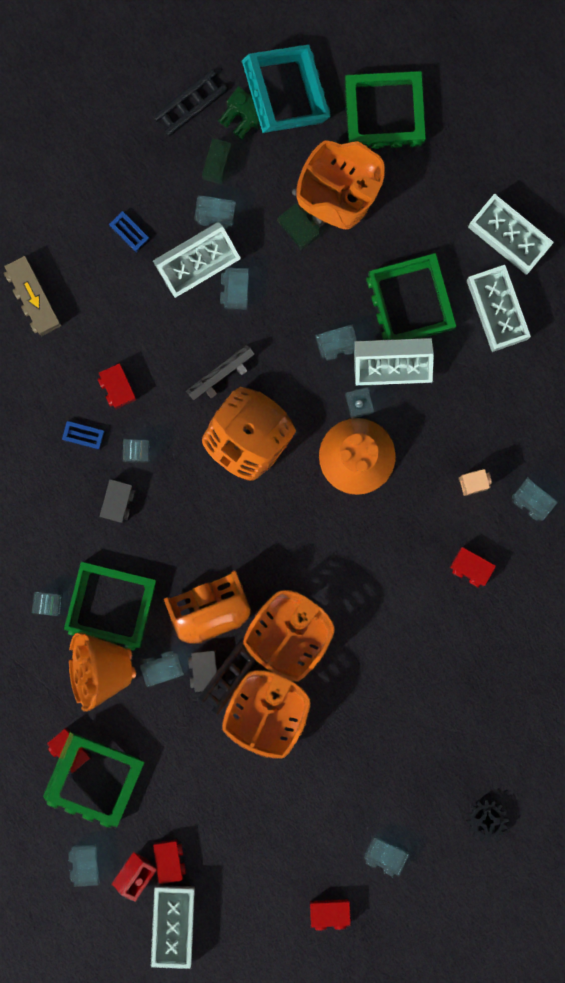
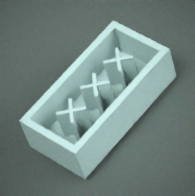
M496 194L490 198L468 226V228L526 275L554 243Z
M217 222L156 258L153 262L169 290L176 298L241 258L225 229Z
M505 265L470 276L467 279L492 352L526 341L531 337Z
M432 338L355 341L354 370L356 385L431 383L433 379Z
M155 886L151 967L191 968L195 886Z

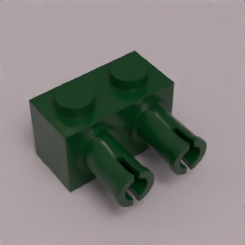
M238 86L227 100L228 109L218 121L228 128L237 115L243 118L242 122L233 131L236 136L239 135L238 138L243 139L251 127L258 129L260 122L252 96Z

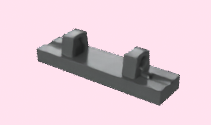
M247 345L186 390V392L193 400L204 392L210 398L214 397L217 393L212 386L234 369L241 375L247 372L242 363L254 355L253 351Z

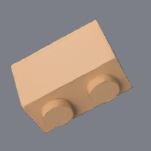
M485 469L459 477L464 496L485 491L492 484L490 474L486 473Z

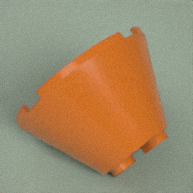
M362 418L344 420L333 426L321 443L319 451L321 470L328 482L342 492L349 494L372 492L381 487L393 471L395 465L394 444L389 434L373 421Z
M76 633L72 637L69 649L73 650L72 660H69L72 690L77 703L83 705L81 709L83 711H90L129 686L131 679L135 678V668L131 665L132 652L129 648L126 649L84 633Z

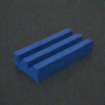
M123 211L109 224L135 252L149 240V237ZM122 217L143 237L142 240L120 220ZM116 223L138 243L136 246L115 226Z
M67 421L62 440L100 450L105 431ZM71 426L82 430L98 433L99 436L95 437L87 435L84 433L69 430V428ZM72 434L75 436L97 441V443L92 444L89 442L67 437V435Z

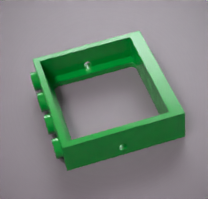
M421 71L345 75L348 143L358 141L365 146L379 149L383 148V145H391L392 148L402 147V144H410L411 147H417L425 142ZM412 84L414 132L359 134L356 87Z
M436 253L369 271V277H366L368 287L373 289L374 295L371 296L374 307L377 306L379 313L376 315L379 325L382 324L384 332H381L383 340L420 339L456 328ZM428 268L431 271L444 321L396 335L391 328L379 282Z
M81 562L64 630H68V634L73 636L76 633H84L95 638L104 639L115 645L117 643L125 644L124 648L135 651L136 647H141L157 580ZM91 573L141 584L145 587L132 637L83 626L78 623Z
M70 732L43 798L47 801V805L58 808L59 805L64 807V811L75 815L77 812L83 814L82 817L89 821L99 820L100 824L110 828L111 825L118 827L144 762L140 758ZM80 747L121 761L131 767L110 815L60 797L61 789Z

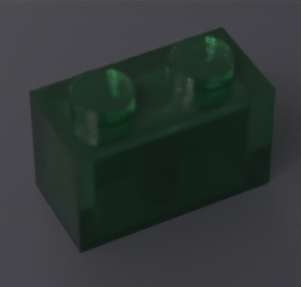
M212 138L202 174L203 180L222 184L231 152V143Z
M295 203L278 217V222L297 246L303 250L319 237L320 233L318 231L320 228L314 221L310 222L306 217L308 213Z

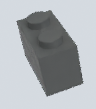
M109 480L99 517L120 523L128 520L130 514L128 504L129 501L133 502L135 490H132L133 486Z
M215 651L191 653V657H188L189 669H193L190 684L191 688H195V692L203 691L217 672ZM218 684L216 685V687H215L213 690H218V689H219Z

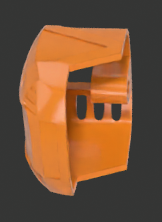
M323 141L312 151L301 171L296 189L299 205L309 214L341 229L353 228L365 216L382 186L385 171L384 161L378 154L358 141L342 145L332 141ZM336 160V163L332 165V161ZM343 163H346L344 169L340 170V167L343 165ZM352 168H355L354 173L350 175L349 172ZM352 195L357 201L352 203L348 200L347 196Z
M239 387L231 393L215 413L203 434L202 443L209 455L230 473L246 480H255L272 467L292 439L296 429L287 413L269 397L253 389ZM243 429H248L251 434L245 433Z
M236 571L211 583L195 587L186 593L164 599L177 635L181 641L186 643H203L205 640L235 628L237 629L246 622L251 613ZM229 582L231 584L230 587L222 591L217 589L219 585ZM231 591L234 592L232 597L225 600L221 599V595ZM187 598L191 600L189 604L184 606L177 605V602ZM217 601V604L212 605L202 610L199 609L200 607ZM194 608V612L181 615V611L184 609Z
M280 591L271 597L258 612L244 636L243 644L251 656L266 669L287 680L297 682L303 679L324 655L333 637L334 626L328 615L305 596L295 592ZM269 612L273 616V619H270V617L266 613ZM298 616L302 617L304 621L298 622ZM261 620L267 625V628L260 623ZM256 630L261 633V636L256 633ZM310 644L317 646L318 649L311 648ZM304 653L312 655V658L304 656ZM298 661L303 662L305 665L298 664Z
M266 671L250 672L242 679L232 696L224 716L222 729L235 743L251 752L265 757L284 758L291 751L304 728L310 707L309 698L299 686L277 674ZM270 693H277L279 698L273 700V696ZM241 694H244L248 700L242 698ZM236 704H240L244 709L241 710ZM233 714L239 716V719H236ZM289 718H295L298 721H290ZM285 727L292 728L293 732L286 731ZM286 737L287 741L281 740L280 738Z

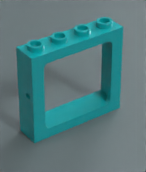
M309 45L250 53L242 60L262 133L319 124L330 117V109L326 104L324 89L321 87L319 72L314 63V54ZM297 62L312 114L275 120L260 67Z

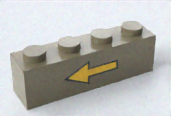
M23 256L4 266L6 269L4 275L9 283L13 282L15 286L13 292L17 300L21 298L24 304L21 306L26 317L30 316L33 321L30 325L34 333L38 332L40 336H43L61 327L27 258Z

